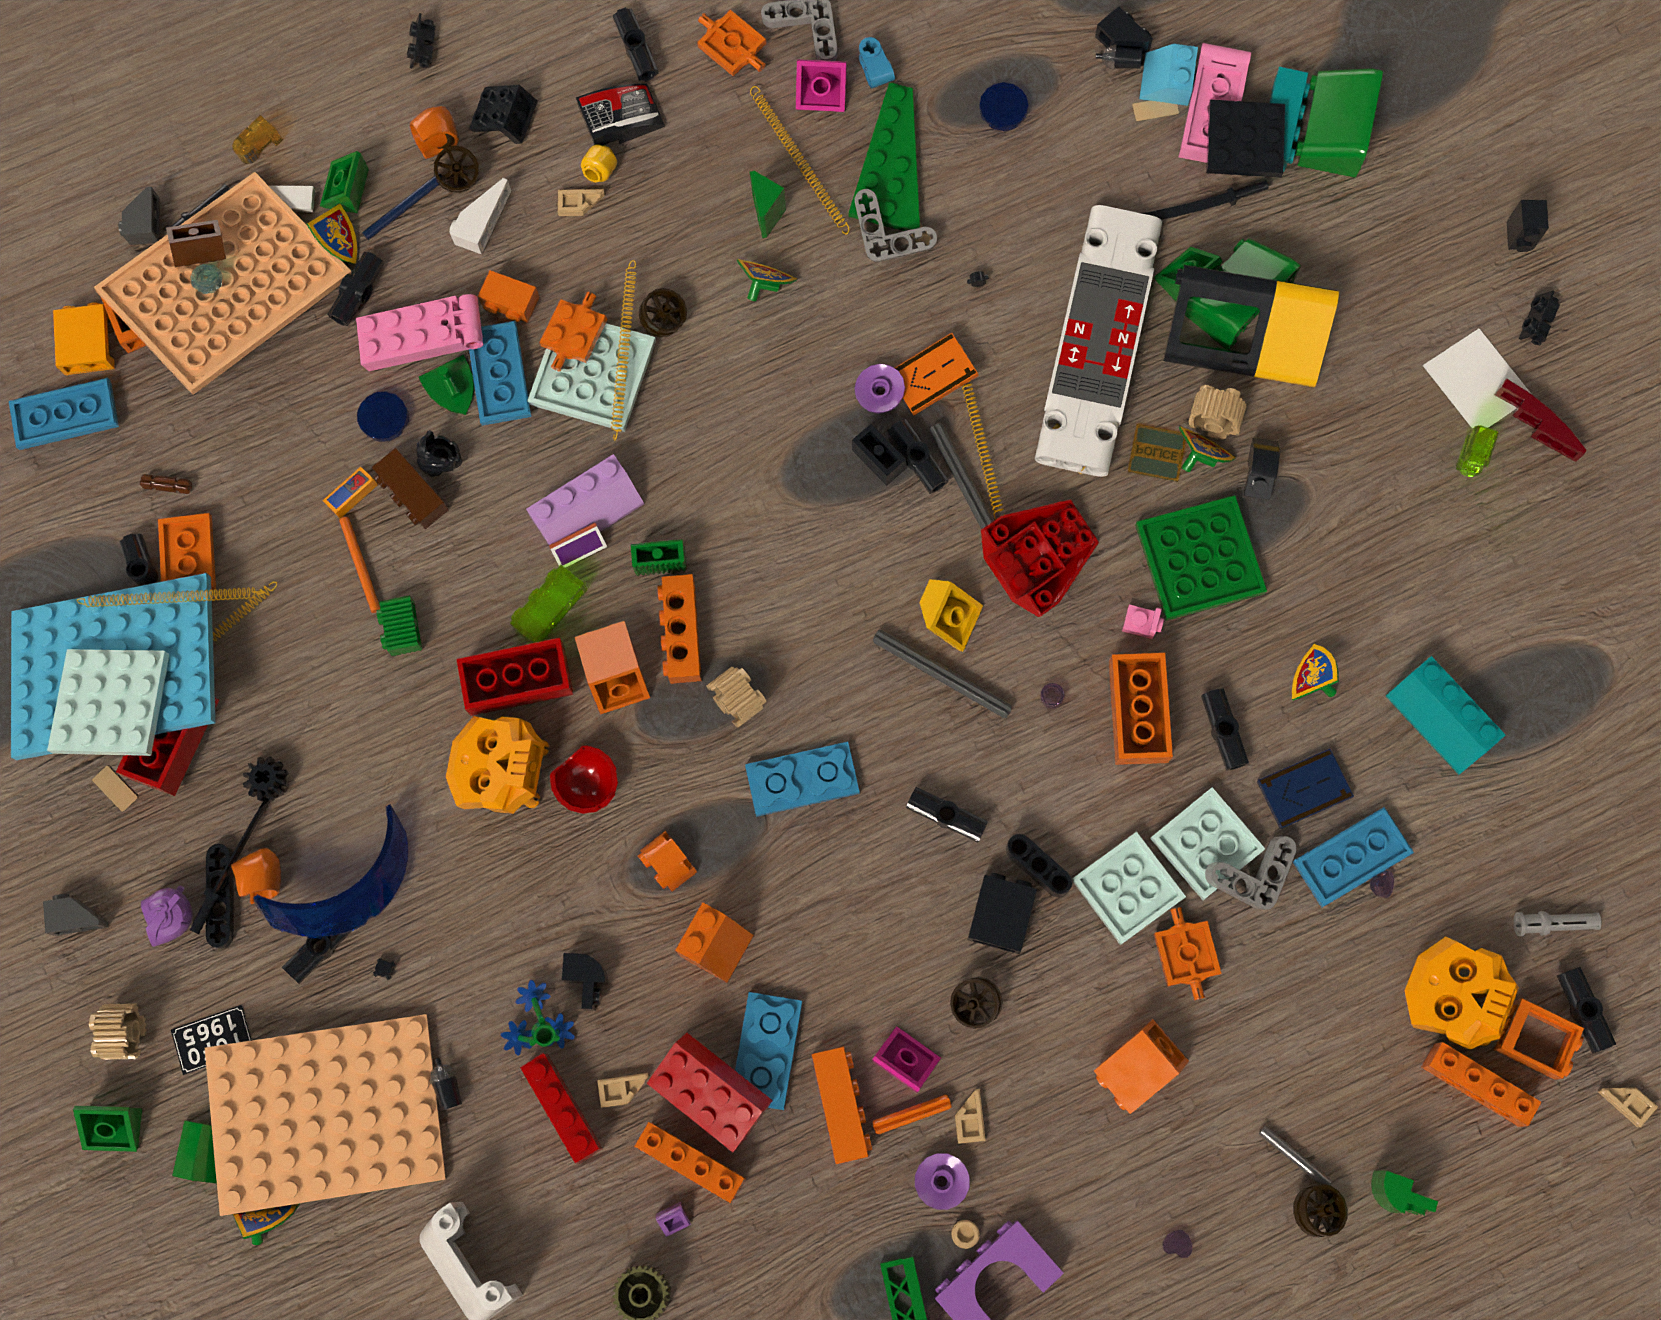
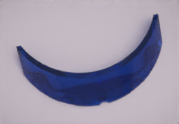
M391 804L386 806L387 831L381 852L370 870L352 887L336 896L312 903H283L267 899L258 894L253 897L255 906L272 928L294 935L307 936V938L343 935L366 925L369 919L376 918L393 900L404 879L408 862L407 834Z

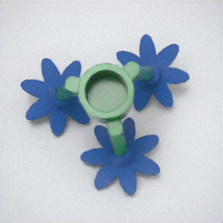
M530 980L528 989L524 987L517 988L518 992L523 996L517 998L515 1003H525L526 1012L530 1011L533 1006L538 1022L533 1025L532 1030L525 1031L526 1020H523L518 1028L513 1021H509L508 1024L511 1032H502L500 1034L501 1037L509 1040L505 1044L504 1050L514 1047L515 1054L519 1056L522 1046L528 1049L532 1048L536 1043L540 1046H551L555 1041L563 1049L565 1046L564 1038L571 1040L575 1038L571 1032L567 1031L574 1025V1022L568 1021L563 1023L562 1013L558 1014L556 1022L549 1017H543L541 1011L543 1004L541 1000L551 997L550 994L543 992L546 988V983H541L536 987L534 981Z

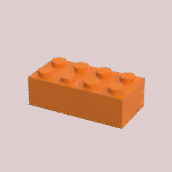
M1165 653L1112 655L1109 660L1115 765L1169 763L1173 754Z

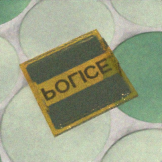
M1136 424L1127 472L1178 482L1186 441L1182 433Z

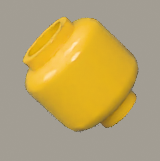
M593 145L584 155L580 165L584 176L591 182H605L616 168L617 159L609 147Z

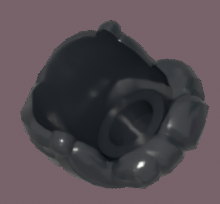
M429 430L417 443L418 467L431 477L439 476L442 472L453 471V469L462 465V457L458 445L444 436L438 435L435 437L433 431Z

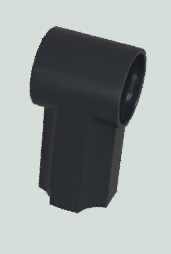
M129 534L124 536L119 542L127 564V575L139 586L155 583L158 574L152 566L143 535ZM146 569L143 575L138 576L141 570Z

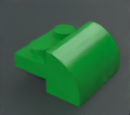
M1390 1171L1373 1172L1371 1179L1372 1193L1377 1203L1391 1213L1404 1214L1406 1211L1414 1215L1420 1214L1425 1216L1426 1212H1436L1438 1201L1411 1192L1414 1180Z

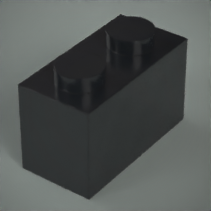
M1521 200L1506 222L1508 250L1528 252L1536 247L1549 229L1547 200Z
M872 424L852 439V451L886 486L905 470L906 459Z

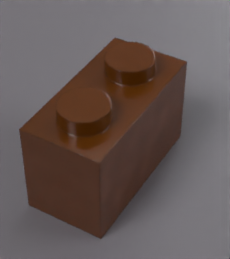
M218 220L166 227L175 267L226 259Z

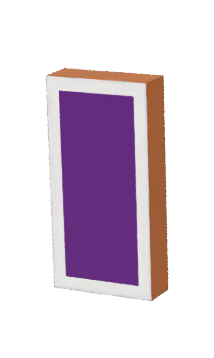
M593 523L549 545L562 570L606 548L607 545L596 523Z

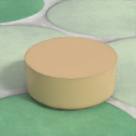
M960 1220L952 1228V1240L960 1248H971L979 1240V1229L970 1220Z

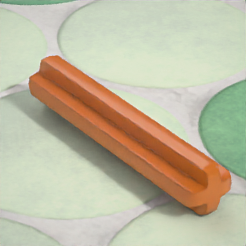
M943 1095L878 1118L872 1122L875 1133L879 1135L949 1110L952 1105L949 1096Z

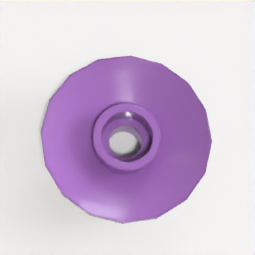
M876 364L869 366L861 372L856 380L854 389L856 399L863 408L869 412L884 413L898 406L903 399L905 385L904 379L898 370L890 365ZM879 388H884L885 393L882 395H878L877 390Z
M936 1153L927 1157L918 1166L915 1174V1188L919 1198L926 1205L937 1210H948L958 1206L966 1197L969 1190V1174L965 1165L957 1157L946 1153ZM939 1176H944L947 1179V1184L944 1187H940L936 1183Z

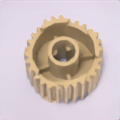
M1209 385L1201 386L1195 396L1188 421L1190 428L1195 430L1201 428L1202 431L1208 432V437L1217 440H1224L1230 434H1239L1246 410L1245 401H1242L1243 399L1240 398V391L1233 388H1227L1225 391L1215 390L1214 387Z
M730 667L706 686L709 691H715L716 695L713 699L724 714H731L735 718L732 723L738 728L763 709L762 705L767 701L758 689L754 690L750 686L751 678L743 668Z
M137 1003L104 1004L97 1011L98 1014H91L89 1027L90 1030H94V1041L91 1044V1054L93 1057L108 1060L136 1059L140 1056L141 1048H139L138 1043H140L139 1038L145 1036L146 1018L139 1016Z

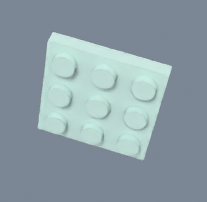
M1213 787L1150 838L1202 900H1205L1217 890L1205 878V871L1208 865L1214 862H1223L1241 870L1265 850L1264 846ZM1216 870L1215 874L1218 875V879L1229 880L1230 877H1226L1220 873V870Z
M1137 832L1072 878L1073 883L1120 945L1186 897Z

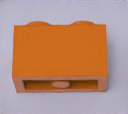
M489 270L478 295L480 303L486 311L493 314L500 312L512 321L519 322L521 320L527 323L540 297L535 286Z

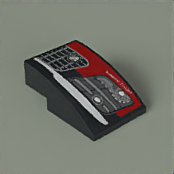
M647 84L613 86L576 97L578 108L594 145L603 146L616 140L621 144L665 127Z

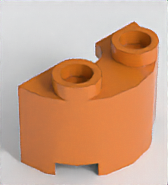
M666 831L640 850L641 854L638 855L646 868L652 865L658 873L654 878L663 889L668 886L672 892L697 873L696 869Z

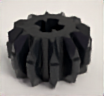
M261 757L257 758L256 766L248 763V767L252 770L251 772L243 773V777L249 779L243 783V787L249 789L248 795L251 797L257 796V800L261 802L266 797L270 801H274L275 793L284 795L283 790L280 788L281 786L289 785V782L283 779L289 775L287 770L282 769L284 764L280 761L275 762V759L272 757H268L266 761ZM265 775L269 778L267 783L262 780Z

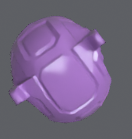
M181 885L176 890L172 888L160 889L141 901L142 912L148 925L146 931L152 947L178 938L192 923V907L186 896L182 894L184 887Z

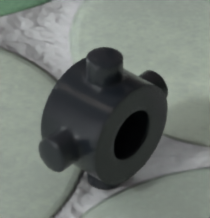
M977 271L970 274V279H967V283L973 287H980L986 284L989 276L988 274L985 275L982 271Z
M382 958L377 959L378 963L375 966L373 975L375 977L379 975L390 980L394 970L393 967L396 966L395 962H388Z

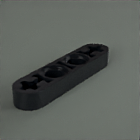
M223 844L212 845L206 853V889L211 892L214 889V879L217 876H221L223 872L222 870L213 871V868L219 869V861L214 859V855H218L219 850L226 854L225 858L220 860V867L225 868L233 854L231 849ZM231 870L226 879L225 887L218 894L223 897L221 902H224L226 905L225 914L216 917L212 908L206 920V941L212 947L219 949L228 947L234 937L233 870ZM213 921H226V925L220 924L221 932L226 934L225 938H221L220 943L214 939V935L219 933V925L213 924Z

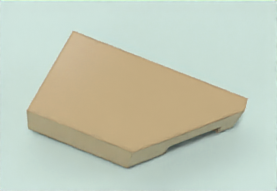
M976 1089L955 1115L958 1144L986 1141L980 1089Z

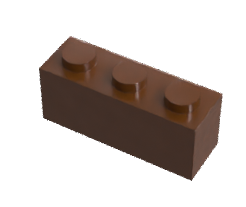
M396 448L372 466V469L377 474L374 477L375 481L383 490L386 487L391 490L390 498L399 508L402 505L406 507L409 511L406 513V516L415 526L420 523L424 529H427L448 511L445 503Z

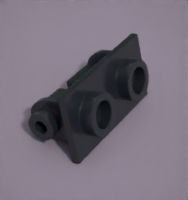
M419 13L416 22L412 21L410 25L409 36L413 37L412 44L409 43L407 58H410L411 69L414 63H419V66L422 68H428L429 64L432 63L433 46L426 45L424 42L433 44L436 26L430 19L421 21V13Z
M1555 291L1537 295L1533 299L1529 315L1522 324L1520 340L1530 337L1532 339L1531 342L1535 345H1541L1542 342L1546 341L1551 326L1544 322V320L1549 323L1553 322L1560 307L1559 300L1553 297Z

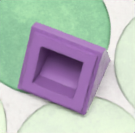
M681 1202L656 1214V1221L666 1237L691 1225Z

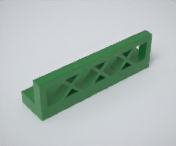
M913 1256L880 1263L892 1320H898L897 1314L902 1316L903 1320H913L908 1317L912 1310L915 1320H927ZM903 1264L905 1278L900 1286L889 1280L887 1268ZM906 1281H907V1285H908L909 1292H907L906 1290H904V1289L902 1288V1287L904 1286V1284L906 1283ZM891 1285L897 1288V1291L894 1294V1296L892 1294ZM900 1291L911 1298L912 1305L906 1315L895 1308L894 1301Z

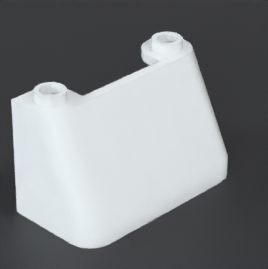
M450 1202L437 1211L421 1231V1247L465 1316L469 1320H490L523 1296L516 1284L504 1286L497 1280L481 1284L455 1243L458 1238L466 1233L463 1229V1222L470 1212L463 1202Z

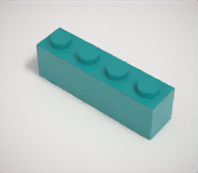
M1279 66L1269 103L1285 104L1284 172L1287 164H1292L1296 149L1292 148L1293 141L1297 142L1301 127L1297 126V121L1303 118L1306 105L1301 103L1302 99L1308 96L1310 83H1306L1307 72Z

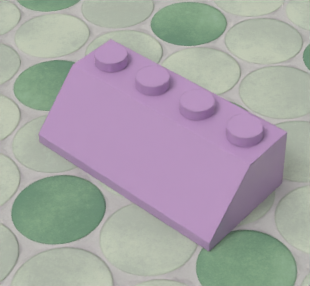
M613 454L526 510L548 545H551L593 523H596L601 532L644 505V502L629 476Z

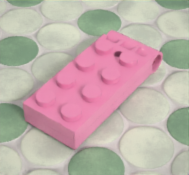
M1202 43L1179 158L1207 163L1210 100L1242 101L1251 52Z
M472 294L462 295L458 298L456 296L356 318L361 365L368 371L464 350L478 349L483 346L478 297Z

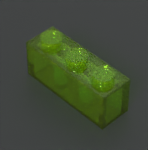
M562 565L557 569H552L547 574L546 582L540 589H534L529 595V601L523 608L519 607L511 616L510 625L530 643L544 641L587 592L585 584Z

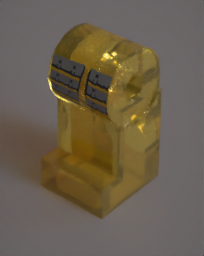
M260 115L234 140L232 147L243 163L251 164L257 161L260 153L269 144L273 143L277 146L283 139L279 132Z

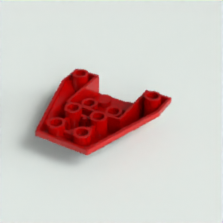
M1071 499L1002 515L981 529L984 560L1012 602L1037 617H1041L1060 603L1099 543Z

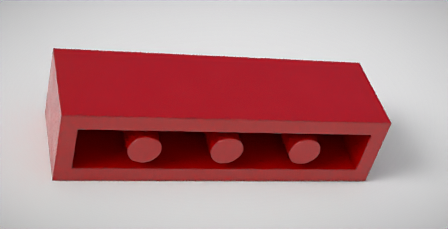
M542 1053L521 1066L520 1069L574 1163L580 1164L603 1149L550 1056Z

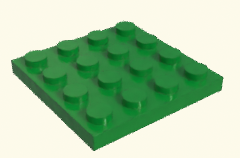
M1235 495L1135 523L1166 621L1266 594L1267 589Z

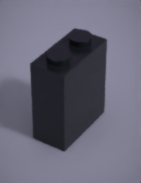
M991 872L990 876L984 875L967 940L1020 954L1037 889L1032 888V883L1024 880H1016V883L1006 881V876Z

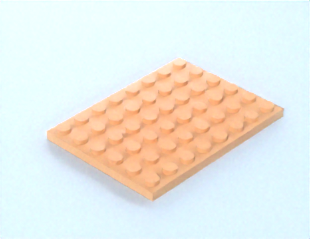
M256 172L249 175L181 224L186 225L218 220L226 259L175 267L168 235H166L94 287L99 296L192 395L340 286L344 276L352 273L340 259L331 255L319 244L308 226Z
M427 1014L205 1047L220 1216L446 1180L437 1097L432 1083H435Z

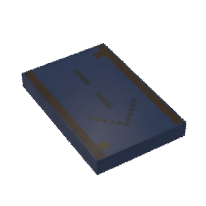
M1331 749L1257 781L1280 829L1354 797Z

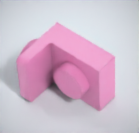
M1129 604L1122 631L1153 639L1155 633H1160L1163 626L1164 617H1160L1161 609L1156 608L1153 611Z

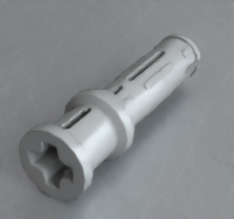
M1539 911L1537 914L1524 915L1522 912H1516L1514 915V930L1518 937L1524 936L1527 933H1539L1541 936H1545L1550 931L1600 930L1602 923L1599 913L1549 915L1545 911ZM1581 921V922H1579V923H1563V922Z

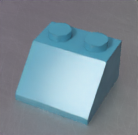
M1171 44L1147 52L1145 54L1139 99L1188 106L1193 89L1198 47Z

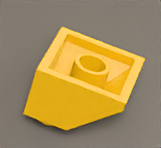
M929 579L919 602L926 627L958 651L963 652L983 605L950 581Z

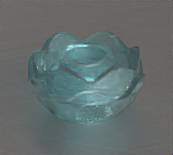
M204 263L194 268L190 281L192 287L196 288L199 292L203 294L214 293L221 287L223 275L215 265Z

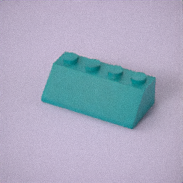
M1432 656L1386 695V698L1458 775L1506 736Z

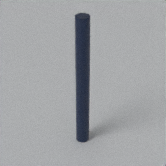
M435 176L362 232L363 236L370 240L439 185Z

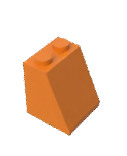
M625 621L575 637L586 679L600 715L650 698Z
M702 902L675 951L683 959L728 983L754 935L727 915Z
M1152 1019L1104 1060L1094 1072L1099 1084L1105 1089L1108 1088L1113 1093L1117 1105L1122 1110H1127L1131 1114L1180 1074L1189 1060Z

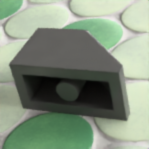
M146 187L122 211V221H119L118 224L119 233L130 245L150 244L160 240L159 196L152 187Z
M69 894L52 896L53 900L43 901L46 934L59 936L108 928L106 920L80 900L69 897Z

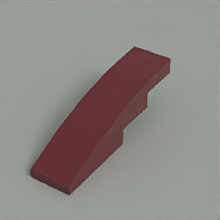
M1507 378L1498 387L1494 395L1517 407L1512 416L1535 428L1530 436L1531 438L1575 462L1585 454L1586 448L1571 429L1531 393Z

